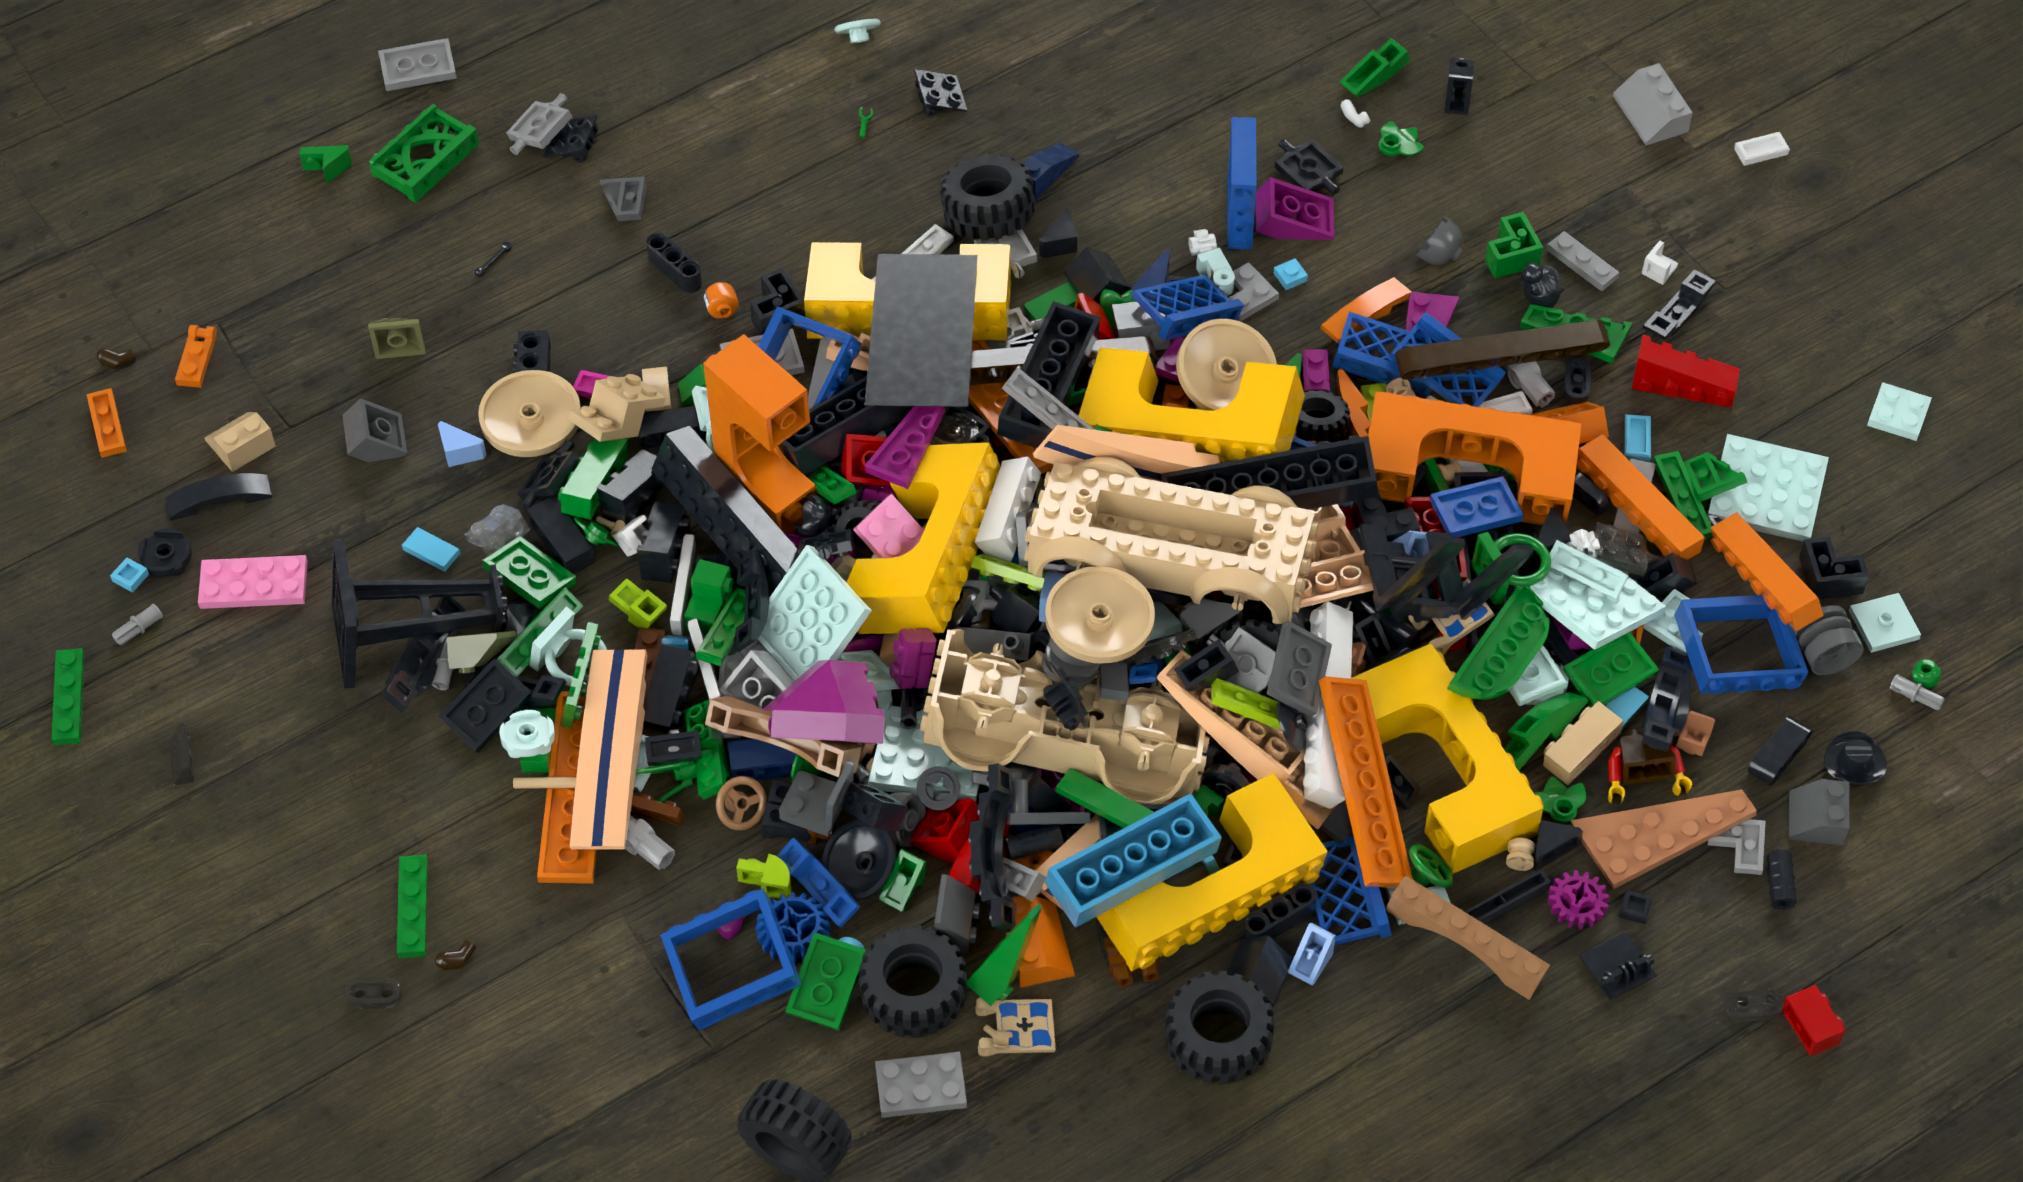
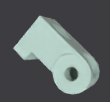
M1217 248L1198 254L1196 264L1198 273L1200 275L1207 274L1209 279L1226 297L1230 296L1234 290L1235 275L1221 249Z

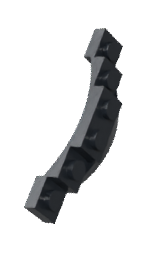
M441 597L431 614L444 615L465 612L466 609L453 597ZM458 630L409 638L389 670L391 674L385 682L387 686L381 695L400 712L405 710L413 697L420 696L435 677L438 667L436 661L441 657L447 637L455 636Z
M1666 646L1642 725L1643 737L1641 743L1647 744L1651 748L1667 752L1671 745L1672 737L1680 736L1686 725L1691 693V665L1686 652Z
M996 763L988 765L987 786L989 792L979 793L977 809L980 820L970 822L968 839L971 845V859L969 861L971 876L981 880L979 886L981 901L991 905L989 912L991 926L1007 933L1011 932L1015 927L1016 904L1010 896L1004 876L1003 837L1014 792L1012 788V770Z

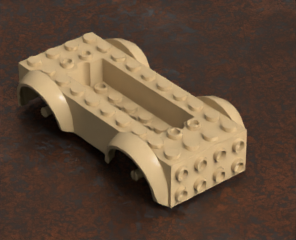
M1101 456L1083 460L1075 466L1055 462L1052 471L1046 473L1044 487L1046 488L1045 490H1040L1038 505L1040 506L1039 508H1034L1032 514L1033 526L1027 527L1025 542H1029V545L1026 547L1024 559L1028 561V572L1032 573L1035 577L1042 578L1043 568L1049 562L1064 559L1067 564L1076 566V570L1094 566L1121 570L1136 578L1146 588L1187 595L1196 604H1200L1205 594L1221 590L1225 595L1234 596L1232 608L1235 610L1237 606L1238 610H1242L1247 599L1261 600L1271 610L1273 623L1283 624L1287 621L1291 622L1293 613L1299 612L1301 597H1298V594H1304L1306 578H1303V576H1308L1310 572L1311 560L1308 557H1314L1316 541H1312V538H1316L1318 523L1314 522L1315 511L1298 508L1290 497L1281 491L1268 486H1250L1228 495L1141 478L1133 467L1122 460Z
M961 629L947 630L946 639H940L937 655L941 656V659L935 658L932 674L937 675V678L931 677L928 693L933 695L926 697L923 712L929 714L928 716L923 715L920 731L925 732L923 743L940 746L948 757L958 765L970 770L988 771V765L999 763L1004 766L1014 762L1065 774L1072 768L1093 780L1102 781L1106 787L1140 805L1160 804L1172 797L1181 799L1190 793L1192 794L1193 790H1199L1201 775L1198 774V771L1204 772L1207 756L1202 755V752H1207L1210 737L1205 736V733L1208 732L1183 708L1171 693L1161 690L1162 683L1160 681L1157 685V682H1152L1150 689L1143 687L1132 689L1129 686L1128 700L1125 702L1100 698L1099 673H1097L1091 684L1085 687H1077L1083 699L1081 702L1088 712V715L1085 716L1088 727L1086 728L1081 722L1077 729L1070 731L1064 728L1055 712L1043 697V689L1048 685L1053 686L1057 682L1044 671L1042 667L1044 654L1041 651H1036L1031 659L1018 664L1014 659L1004 657V645L1001 644L998 651L999 643L993 646L991 654L981 652L976 655L973 654L964 642V630Z

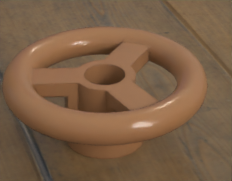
M746 776L735 777L727 781L719 790L716 798V811L719 819L724 825L733 830H747L757 825L763 818L767 805L766 793L761 784L755 779ZM741 784L748 785L757 794L747 796L743 792L734 790L733 787ZM739 799H742V804L738 807L737 802ZM724 800L726 808L729 811L734 812L732 820L727 816L725 812ZM759 803L756 814L750 820L742 822L744 811L750 805Z

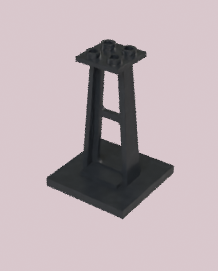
M333 540L331 604L344 689L355 688L356 649L359 646L493 624L494 633L501 632V628L506 627L504 611H507L506 595L502 596L501 590H503L502 574H497L496 564L490 565L489 580H352L349 576L344 540ZM481 596L485 601L484 609L444 615L431 614L429 599L433 597ZM417 598L420 600L422 616L420 618L361 625L359 623L356 602L359 600Z

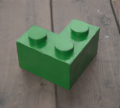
M1519 212L1501 217L1498 232L1499 239L1488 242L1485 262L1493 277L1496 279L1521 272L1529 263H1536L1540 266L1543 246L1525 213Z
M699 559L691 578L693 595L684 614L686 631H689L688 621L696 618L703 635H707L733 593L734 579L731 578L729 566Z

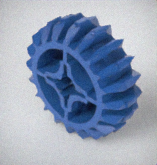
M792 891L788 898H785L782 893L779 896V901L771 898V903L777 919L779 920L784 917L779 921L795 964L796 959L801 958L804 961L814 932L830 937L831 923H829V916L826 911L823 910L824 906L822 903L817 904L814 896L807 900L804 892L800 897H796ZM763 913L758 914V924L755 926L756 933L758 934L757 941L759 945H762L764 953L770 952V957L774 960L779 957Z

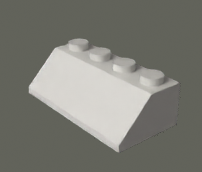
M1029 457L1002 461L975 540L976 545L986 555L1009 562L1012 561L1018 544L1016 514L1030 508L1041 476L1040 470Z

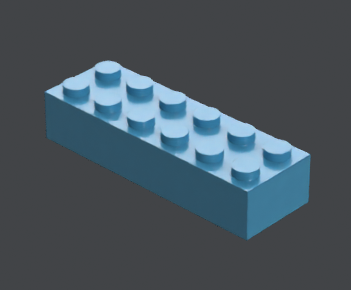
M1190 793L1053 865L1048 869L1045 884L1076 928L1215 854L1222 837Z

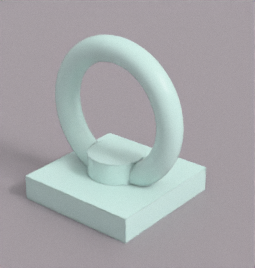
M565 607L532 643L529 664L530 667L538 672L546 663V667L552 677L565 679L567 682L566 686L571 685L573 676L567 675L560 670L556 663V658L565 651L571 640H583L586 631L583 629H572L575 613L568 607ZM600 639L598 650H607L605 644ZM589 674L585 676V681L589 680Z

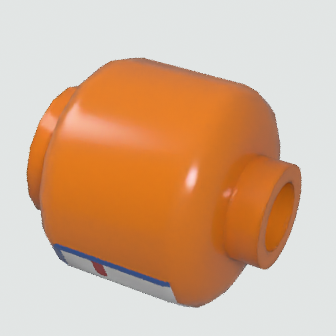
M723 282L714 283L705 291V304L712 317L725 319L734 315L739 307L738 298L730 284Z

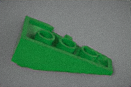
M1039 904L993 949L966 982V985L990 1006L998 998L1003 1001L1013 990L1010 984L1018 974L1042 906Z

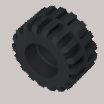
M1308 390L1304 392L1305 397L1296 426V438L1307 442L1315 441L1316 444L1322 441L1333 443L1346 440L1350 408H1348V404L1345 401H1342L1343 398L1335 396L1331 392H1324V390Z
M880 500L849 503V506H844L841 509L842 513L837 514L835 517L837 523L832 525V529L835 532L852 529L853 544L856 545L855 560L871 559L874 554L853 529L882 502Z

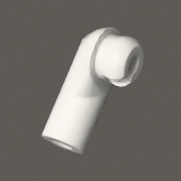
M1344 100L1340 106L1345 117L1357 127H1364L1363 125L1370 122L1366 112L1357 114L1350 100Z

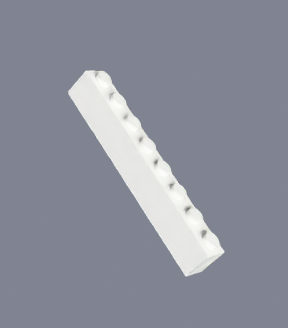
M1327 601L1311 612L1310 632L1332 644L1325 676L1351 679L1353 612ZM1321 694L1317 714L1312 717L1307 715L1308 728L1305 732L1306 753L1304 756L1305 777L1303 780L1304 799L1331 809L1344 801L1345 795Z

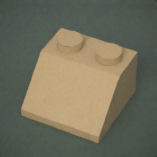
M247 412L205 437V441L232 472L276 447L270 427L257 412Z

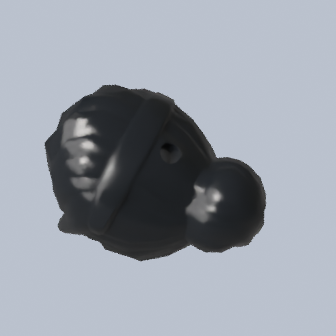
M1529 263L1521 272V278L1524 281V295L1530 304L1553 308L1559 300L1560 294L1565 290L1559 286V276L1556 269L1552 266H1539L1536 263Z
M811 494L805 498L802 511L803 524L793 523V525L797 528L798 534L804 538L820 535L824 529L832 527L834 523H837L835 517L837 514L842 513L837 505L828 504L824 498Z

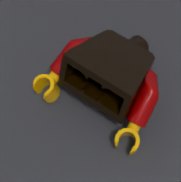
M1629 731L1626 736L1620 738L1619 747L1613 750L1608 760L1609 782L1612 783L1608 793V801L1612 803V794L1618 793L1621 796V803H1623L1625 790L1620 786V782H1623L1624 785L1675 779L1676 777V782L1672 788L1674 794L1679 796L1681 793L1680 785H1683L1686 793H1688L1691 789L1692 781L1683 775L1685 769L1679 750L1670 745L1667 752L1651 748L1649 745L1641 743L1643 736L1640 731Z

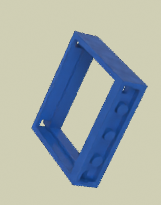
M1231 117L1227 178V249H1252L1257 186L1256 118Z
M777 306L758 345L774 361L792 325L843 344L813 405L814 407L839 392L842 383L848 378L849 369L854 359L859 355L862 343L850 334Z
M1763 595L1684 599L1674 614L1701 694H1720L1734 691L1743 693L1750 690L1769 691L1781 688L1791 690L1800 687L1808 674L1793 628L1789 623L1785 625L1781 621L1776 609L1771 610L1768 607ZM1767 618L1785 669L1713 674L1695 622Z
M763 889L748 892L739 900L726 902L710 913L699 914L692 921L683 925H675L668 929L667 932L661 934L690 1020L699 1031L802 985L771 900ZM761 909L783 969L697 1007L676 947Z

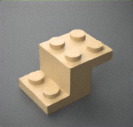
M627 374L625 377L610 376L607 379L596 380L590 406L570 410L568 420L598 441L637 437L645 409L664 407L666 397L657 392L655 387L641 381V378L637 375Z

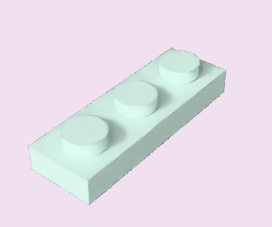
M1558 540L1550 552L1551 568L1615 600L1618 599L1629 578L1627 574Z

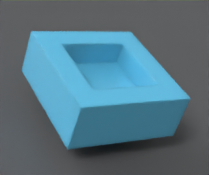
M1296 259L1274 267V275L1285 290L1307 282L1308 275Z
M126 558L110 577L112 582L133 593L146 579L149 572L144 566Z

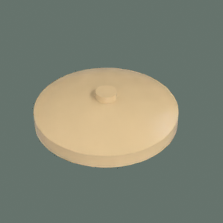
M1214 319L1198 325L1187 335L1178 351L1176 369L1179 382L1187 396L1201 409L1213 411L1224 408L1234 400L1238 393L1246 362L1277 365L1269 343L1254 328L1232 319Z
M541 370L520 371L498 380L487 390L479 406V422L483 435L496 449L513 456L535 457L557 450L562 447L565 440H570L573 437L578 426L568 420L569 411L580 409L581 406L577 392L564 378Z
M1086 567L1065 575L1050 591L1045 609V622L1053 641L1067 654L1091 663L1117 662L1137 653L1149 640L1155 619L1153 600L1142 583L1128 573L1110 567Z

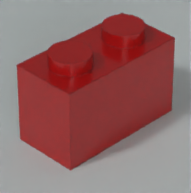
M1816 985L1786 997L1782 1012L1810 1056L1841 1043L1845 1033L1844 1023L1839 1016L1834 1014L1830 1008L1827 996L1821 993Z

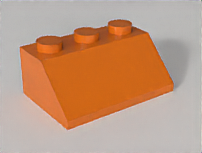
M1587 401L1530 414L1531 416H1545L1551 419L1582 423L1579 444L1584 442L1587 444L1602 434L1605 437H1609L1604 407Z
M1021 896L1012 897L1016 904L1015 926L1037 904L1042 906L1017 974L1020 988L1074 977L1075 973L1056 904L1039 897H1035L1033 902Z

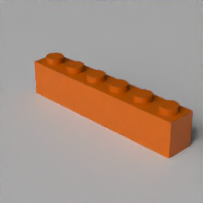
M1603 434L1579 448L1577 457L1579 470L1584 474L1586 473L1594 484L1606 493L1613 505L1620 508L1627 515L1629 521L1645 534L1648 541L1653 542L1661 550L1664 557L1673 552L1689 560L1701 552L1705 537Z
M1737 512L1710 527L1713 535L1711 543L1718 553L1722 551L1728 564L1731 567L1736 566L1741 578L1744 581L1749 580L1754 592L1758 596L1763 595L1768 607L1771 610H1777L1781 621L1785 625L1789 623L1795 631H1798L1824 616L1818 597Z

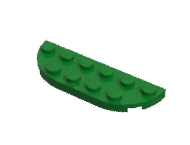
M1517 586L1449 683L1448 690L1461 697L1492 699L1507 693L1515 686L1543 645L1549 631V617L1546 618L1542 608L1544 603L1530 586Z

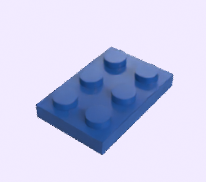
M1503 476L1433 493L1430 496V502L1445 532L1450 533L1451 538L1523 520L1524 514Z

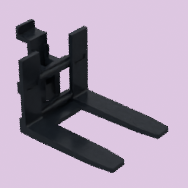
M1364 524L1359 526L1365 551L1363 558L1365 566L1369 568L1374 590L1372 596L1376 612H1381L1385 608H1391L1392 616L1397 621H1401L1406 615L1414 617L1416 623H1420L1421 621H1429L1432 618H1449L1452 614L1460 615L1461 620H1466L1533 553L1532 546L1514 545L1463 588L1456 556L1465 546L1464 539L1451 538L1450 533L1428 531L1426 538L1429 552L1422 558L1408 557L1403 543L1387 541L1383 526ZM1435 578L1437 579L1441 600L1430 599L1427 586Z

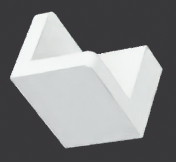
M1659 241L1645 257L1642 274L1663 285L1677 269L1678 263L1662 255L1664 242Z
M645 515L633 519L613 535L627 557L636 554L638 545H644L646 539L642 538V534L646 529L641 524L647 519Z

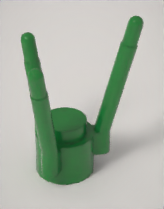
M694 761L637 769L636 774H657L671 771L674 780L682 782L656 800L663 803L684 788L693 786L692 779L697 778Z

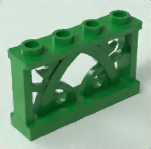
M432 104L426 110H423L394 139H391L380 152L373 155L369 161L372 176L383 180L406 194L409 200L416 203L480 145L477 129L470 124L468 126ZM439 123L444 126L442 133H439L436 124ZM451 130L458 135L449 134V131ZM435 143V156L432 159H419L411 163L412 147ZM391 166L392 169H400V170H398V171H390V170H388V168ZM406 174L409 180L406 181L401 176Z

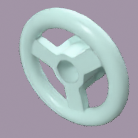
M879 19L852 21L836 26L835 32L838 34L849 33L851 43L865 42L869 40V34L866 30L879 27L881 22Z

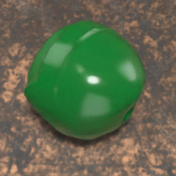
M1922 659L1914 665L1912 680L1917 684L1922 683L1923 688L1931 690L1941 680V669L1934 661Z

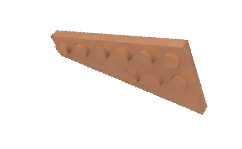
M1741 789L1571 820V826L1582 829L1581 842L1614 890L1755 817L1757 810Z

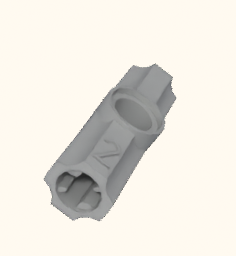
M1536 361L1503 366L1508 372L1511 384L1516 389L1522 388L1536 406L1542 408L1548 405L1554 398L1555 392L1541 376V370Z
M630 815L625 849L633 855L638 853L658 870L665 869L671 864L675 856V850L657 837L652 827L643 819L636 820Z

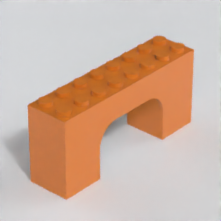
M742 335L738 339L731 341L717 354L711 355L703 363L714 453L781 531L795 533L797 528L794 527L793 523L803 524L802 511L805 498L811 494L816 495V485L788 461L778 445L810 423L807 389L747 336Z
M1376 391L1368 436L1378 492L1382 500L1404 503L1405 497L1412 496L1417 467L1429 458L1442 457L1493 465L1507 470L1516 480V501L1524 514L1521 522L1544 525L1552 507L1557 510L1566 526L1573 497L1582 423Z

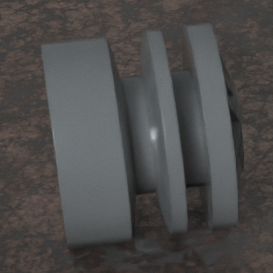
M1840 606L1822 607L1824 616L1798 631L1793 629L1801 650L1804 651L1805 658L1812 672L1817 675H1829L1844 670L1854 664L1863 653V645L1856 631L1852 629L1845 610Z
M1050 636V642L1042 658V667L1046 674L1056 681L1049 661H1052L1057 669L1063 668L1069 678L1068 684L1070 687H1085L1091 684L1098 673L1101 663L1086 662L1067 654Z

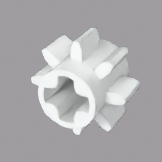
M1205 229L1194 231L1195 237H1190L1188 240L1192 256L1217 249L1214 234H1208V230Z
M1580 529L1569 535L1571 542L1565 543L1566 545L1592 558L1596 557L1595 550L1600 548L1598 539L1595 538L1593 531L1588 532Z

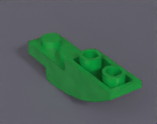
M1565 692L1548 698L1524 714L1507 731L1512 739L1505 746L1504 750L1506 753L1511 754L1518 771L1527 763L1547 737L1557 739L1562 734L1564 729L1588 703L1587 697Z
M709 700L685 710L687 732L699 730L702 759L695 760L698 794L703 800L718 794L721 787L727 782L726 778L731 776L721 731L705 725Z

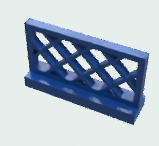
M1206 275L1133 290L1131 295L1161 327L1158 335L1164 341L1186 336L1195 327L1210 320L1232 319L1237 321L1244 307V304L1239 299L1229 300ZM1202 284L1206 289L1198 287L1196 285ZM1178 289H1183V290L1189 291V292H1191V294L1186 293V292H1183V291H1180V290H1178ZM1160 293H1165V294L1171 295V296H1173V298L1168 297V296H1165V295H1162V294H1160ZM1195 294L1200 295V296H1203V297H1206L1207 300H1206V299H1203V298H1200V297H1197V296H1195ZM1145 297L1153 299L1155 302L1147 300ZM1177 298H1180V299H1183V300H1185V301H1188L1189 304H1188V303H1185V302H1182V301H1179V300H1177ZM1159 302H1162V303H1164V304L1170 305V306H1172V307L1170 308V307L1161 305V304H1159ZM1176 308H1179V309H1182V310H1185V311L1181 312V311L1176 310ZM1159 312L1166 314V318H1164Z
M1349 312L1332 367L1388 385L1392 380L1401 377L1397 364L1389 357L1390 354H1388L1383 346L1393 343L1396 348L1399 345L1398 340L1405 338L1410 331ZM1351 322L1361 324L1365 330L1355 333L1351 327ZM1374 332H1385L1388 338L1379 341ZM1369 335L1373 344L1365 347L1359 338ZM1414 335L1415 344H1426V341L1418 335ZM1354 341L1359 349L1354 350L1344 347V345ZM1377 348L1383 357L1372 356L1369 351ZM1418 378L1408 380L1411 389L1416 395L1425 398L1429 396L1431 392L1430 387Z
M1425 312L1389 357L1396 362L1394 357L1396 351L1405 347L1424 345L1415 344V334L1426 341V344L1459 340L1461 338ZM1500 367L1466 371V374L1452 373L1418 379L1450 403L1466 404L1462 401L1461 396H1472L1473 406L1479 407L1498 386L1506 371ZM1441 381H1452L1454 390L1444 388ZM1458 381H1468L1470 390H1460ZM1474 381H1479L1487 389L1476 390Z
M1354 835L1347 837L1342 845L1336 840L1322 843L1329 852H1327L1319 876L1322 875L1332 881L1325 891L1316 887L1315 882L1310 885L1316 891V913L1320 927L1328 931L1334 922L1345 928L1341 935L1335 936L1334 946L1380 934L1381 938L1392 936L1379 887L1365 886ZM1350 845L1351 853L1346 860L1334 855L1338 848ZM1330 860L1342 865L1336 875L1324 870ZM1347 868L1358 874L1352 884L1341 879ZM1337 883L1348 888L1342 899L1330 894ZM1353 892L1364 896V900L1359 908L1347 902ZM1326 899L1338 904L1332 915L1321 910V906ZM1343 907L1355 912L1349 923L1337 918ZM1361 915L1371 921L1372 927L1360 930L1354 927V924Z

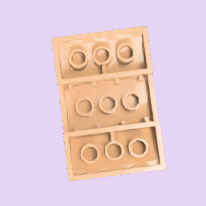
M1338 504L1308 509L1315 511L1314 522L1318 523L1316 538H1312V541H1316L1314 557H1308L1311 560L1310 572L1308 576H1303V578H1306L1304 594H1298V597H1301L1300 608L1372 591L1373 585L1369 568L1365 566L1363 558L1365 551L1359 549L1345 526V516Z

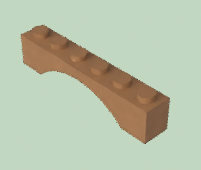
M729 695L710 699L705 721L707 726L725 733L749 737L785 748L805 758L815 768L840 777L847 761L854 762V773L857 771L861 746L848 741L792 738L773 739L770 738L771 732L768 730V721L772 716V712L765 711L763 708Z
M1406 875L1391 895L1386 907L1387 912L1406 924L1436 932L1460 944L1487 964L1506 986L1529 1000L1550 966L1545 961Z

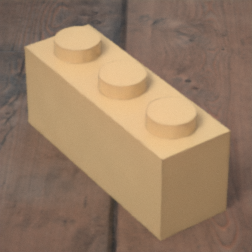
M1599 701L1592 708H1585L1579 720L1574 725L1569 724L1562 732V737L1556 743L1552 741L1545 748L1543 766L1565 784L1569 785L1621 734L1623 720Z

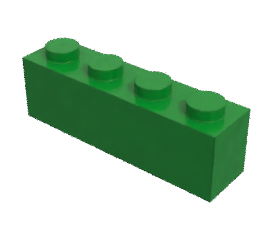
M595 438L593 442H589L586 454L579 458L575 471H571L565 487L562 486L559 491L558 501L561 502V513L591 520L599 507L597 487L600 484L606 486L611 482L610 476L615 472L619 474L628 459V439L598 441Z

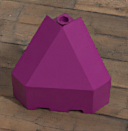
M836 660L817 661L763 709L765 711H772V716L768 721V730L771 732L770 738L883 744L885 716L883 710L876 707L875 701H877L878 696L873 682L867 681L866 675L869 671L867 664Z

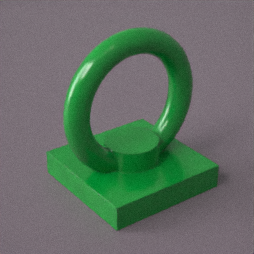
M1488 532L1478 535L1471 564L1477 576L1502 555L1500 551L1504 547L1511 544L1532 546L1541 560L1540 568L1534 574L1529 576L1512 575L1490 597L1494 606L1504 603L1508 585L1518 587L1532 586L1541 582L1548 575L1551 569V556L1546 546L1538 539L1530 535L1514 533L1502 536L1494 542Z

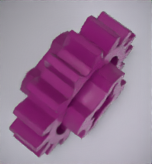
M1574 870L1572 877L1565 872L1563 873L1562 880L1556 878L1554 885L1550 886L1547 902L1549 906H1552L1550 913L1552 915L1559 914V923L1564 920L1568 921L1569 928L1574 923L1578 924L1579 929H1583L1584 923L1593 927L1595 920L1601 922L1604 913H1607L1609 894H1605L1606 886L1597 885L1598 877L1592 880L1589 879V872L1579 876L1578 871ZM1579 895H1581V899L1579 900L1578 904H1575L1576 900H1578Z

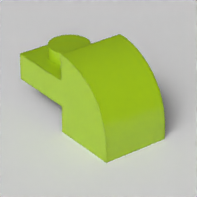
M627 578L609 595V601L629 616L628 621L639 628H648L667 609V605L649 590L643 592Z
M768 854L766 863H762L757 859L745 860L739 858L736 867L738 882L760 885L768 897L780 899L781 893L785 898L790 897L791 883L789 870L784 861L779 857Z

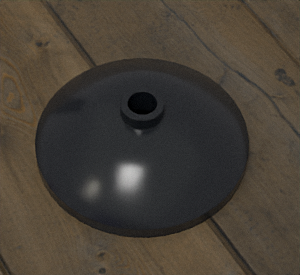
M860 819L850 821L836 830L828 840L822 855V864L844 886L855 901L865 900L877 894L889 881L896 863V847L889 831L873 828Z

